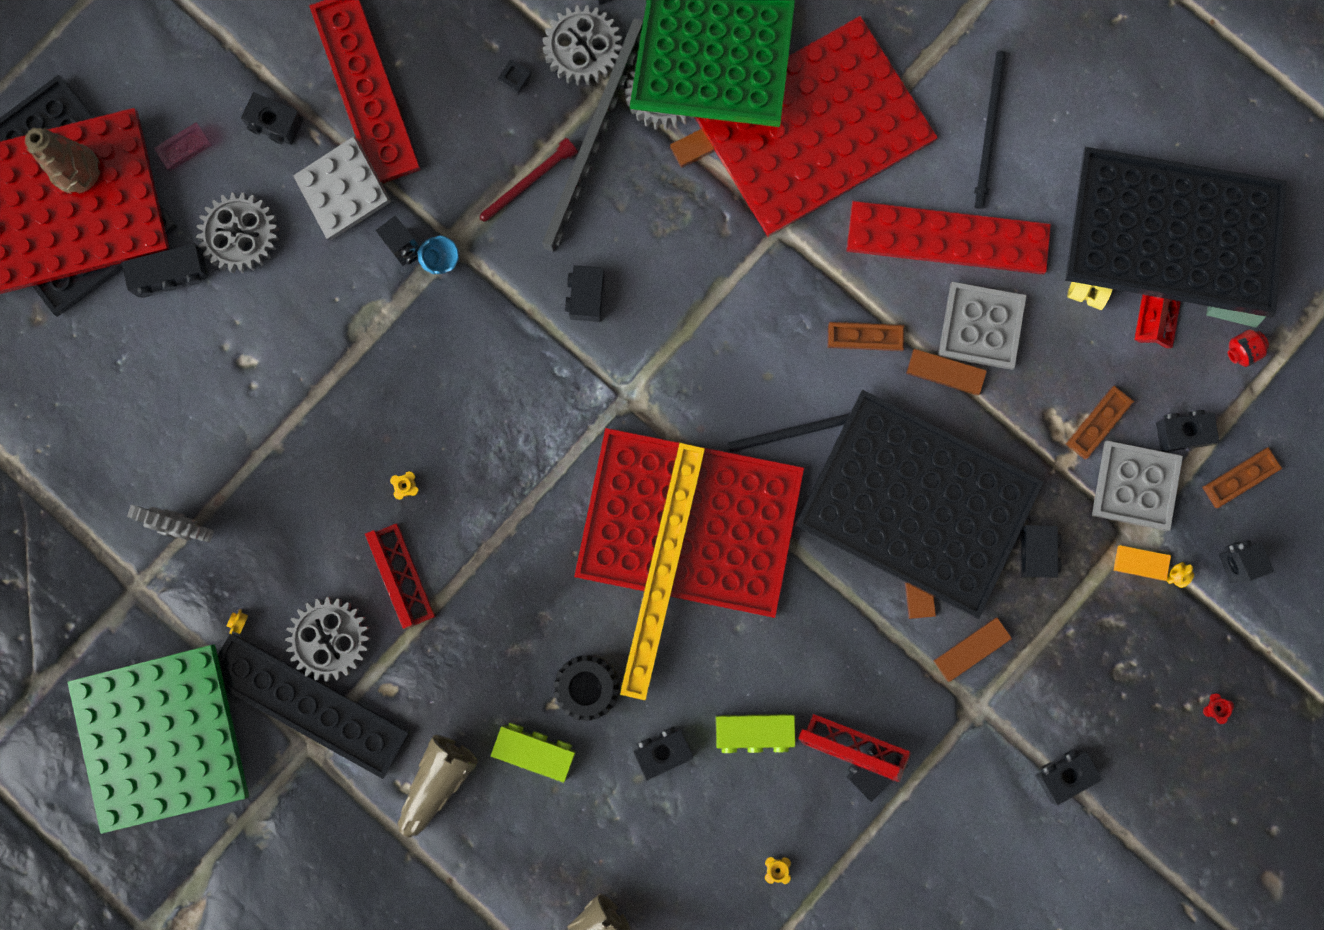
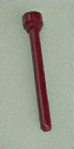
M565 137L559 142V146L556 148L557 151L485 209L479 216L480 220L483 222L488 221L562 159H572L578 154L571 141Z

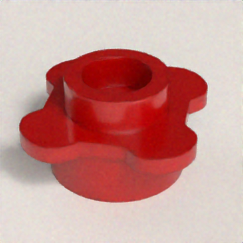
M1217 693L1211 694L1209 697L1210 702L1208 706L1203 708V713L1206 717L1216 719L1217 723L1225 724L1234 709V704L1232 701L1222 699Z

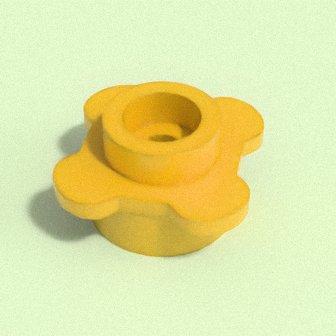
M406 472L405 475H394L391 477L390 483L394 485V497L401 500L404 496L417 495L418 487H416L414 481V473ZM403 483L407 484L406 488L402 487Z
M1183 562L1175 565L1170 570L1167 582L1169 584L1174 583L1180 588L1187 586L1194 578L1193 566L1191 564L1186 566Z
M239 609L237 614L232 612L227 623V627L231 628L229 634H232V632L240 634L248 615L241 613V609Z
M768 857L766 859L767 874L765 875V880L770 884L773 882L789 883L791 880L789 875L790 860L786 857L782 859ZM776 868L780 869L779 873L775 872Z

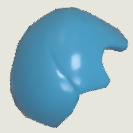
M442 235L423 241L417 252L418 261L423 269L434 275L444 274L453 270L459 260V250L454 241Z

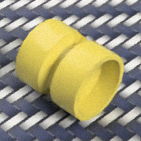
M1071 282L1067 297L1078 302L1086 300L1087 305L1102 310L1109 300L1113 289Z

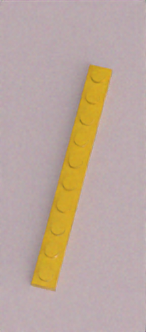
M683 443L679 444L620 695L646 700L705 448Z

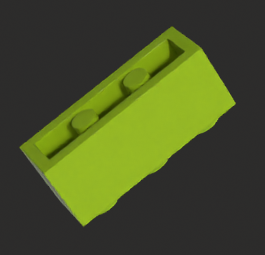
M793 714L715 715L716 747L722 748V753H737V748H748L749 753L763 752V748H774V752H789V747H795V720Z
M509 722L508 726H501L491 757L563 783L566 781L576 750L571 749L572 744L558 740L557 744L547 740V735L533 731L532 735L523 732L524 727Z

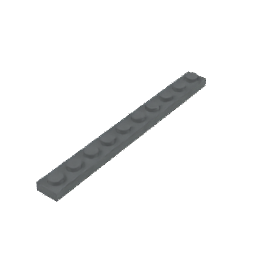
M634 18L542 241L544 249L554 252L556 245L560 246L564 238L563 227L565 223H570L574 210L571 207L574 200L578 201L583 190V187L580 185L583 178L587 179L591 172L592 165L589 163L592 156H597L600 150V136L602 133L606 134L610 124V120H608L611 111L615 112L619 102L618 92L620 89L624 90L628 80L627 70L629 67L633 68L637 58L635 51L640 44L643 21Z

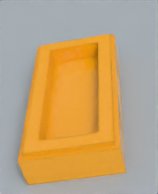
M1119 545L1113 571L1167 581L1171 555Z

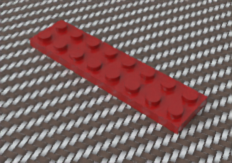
M323 0L309 5L354 134L381 183L383 184L420 171L421 169L360 0Z
M853 201L851 204L846 252L1044 275L1047 268L1051 224Z

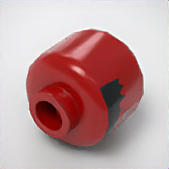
M1246 330L1229 341L1227 353L1233 363L1249 367L1265 358L1269 342L1262 332Z

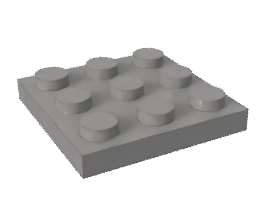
M355 137L350 138L293 175L328 240H333L391 203L360 142Z
M952 282L949 289L938 356L1013 370L1015 368L1026 295Z
M1112 441L1104 442L1092 516L1170 531L1183 456Z

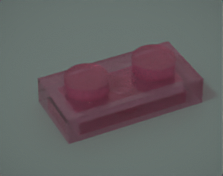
M195 122L154 149L165 167L171 171L210 147L211 143L199 124Z

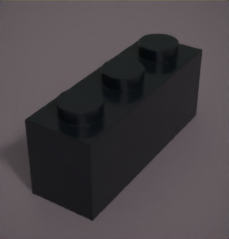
M195 243L121 262L127 290L140 298L153 295V292L159 290L173 291L177 289V286L183 284L196 285L201 283V280L209 278L203 250Z

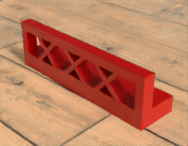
M1142 295L1134 340L1139 343H1157L1165 348H1173L1181 301ZM1164 329L1166 330L1165 338H1163Z
M396 523L379 531L373 530L365 533L402 628L408 629L434 618L435 614L399 525ZM394 531L398 539L394 549L386 547L381 536ZM399 546L401 547L403 553L398 552ZM387 550L392 552L390 557L388 555ZM396 554L406 559L407 564L403 573L395 570L392 565ZM409 569L412 576L407 575ZM396 573L402 575L400 581L398 580ZM405 577L415 581L417 587L413 596L404 593L402 590ZM418 592H419V594H420L422 600L416 598L417 595H418ZM406 597L411 599L409 604L407 602ZM415 601L424 604L427 615L414 619L411 609Z
M813 714L807 730L802 729L798 738L806 746L899 783L911 755L910 751ZM817 722L826 725L830 735L821 737L814 734ZM831 728H834L839 731L833 733ZM844 733L849 734L854 744L846 747L837 743L835 737ZM855 737L862 739V741L857 743ZM872 743L876 746L879 754L869 756L862 753L859 747ZM880 747L885 748L887 750L881 752ZM893 752L903 755L899 767L887 763L884 756Z

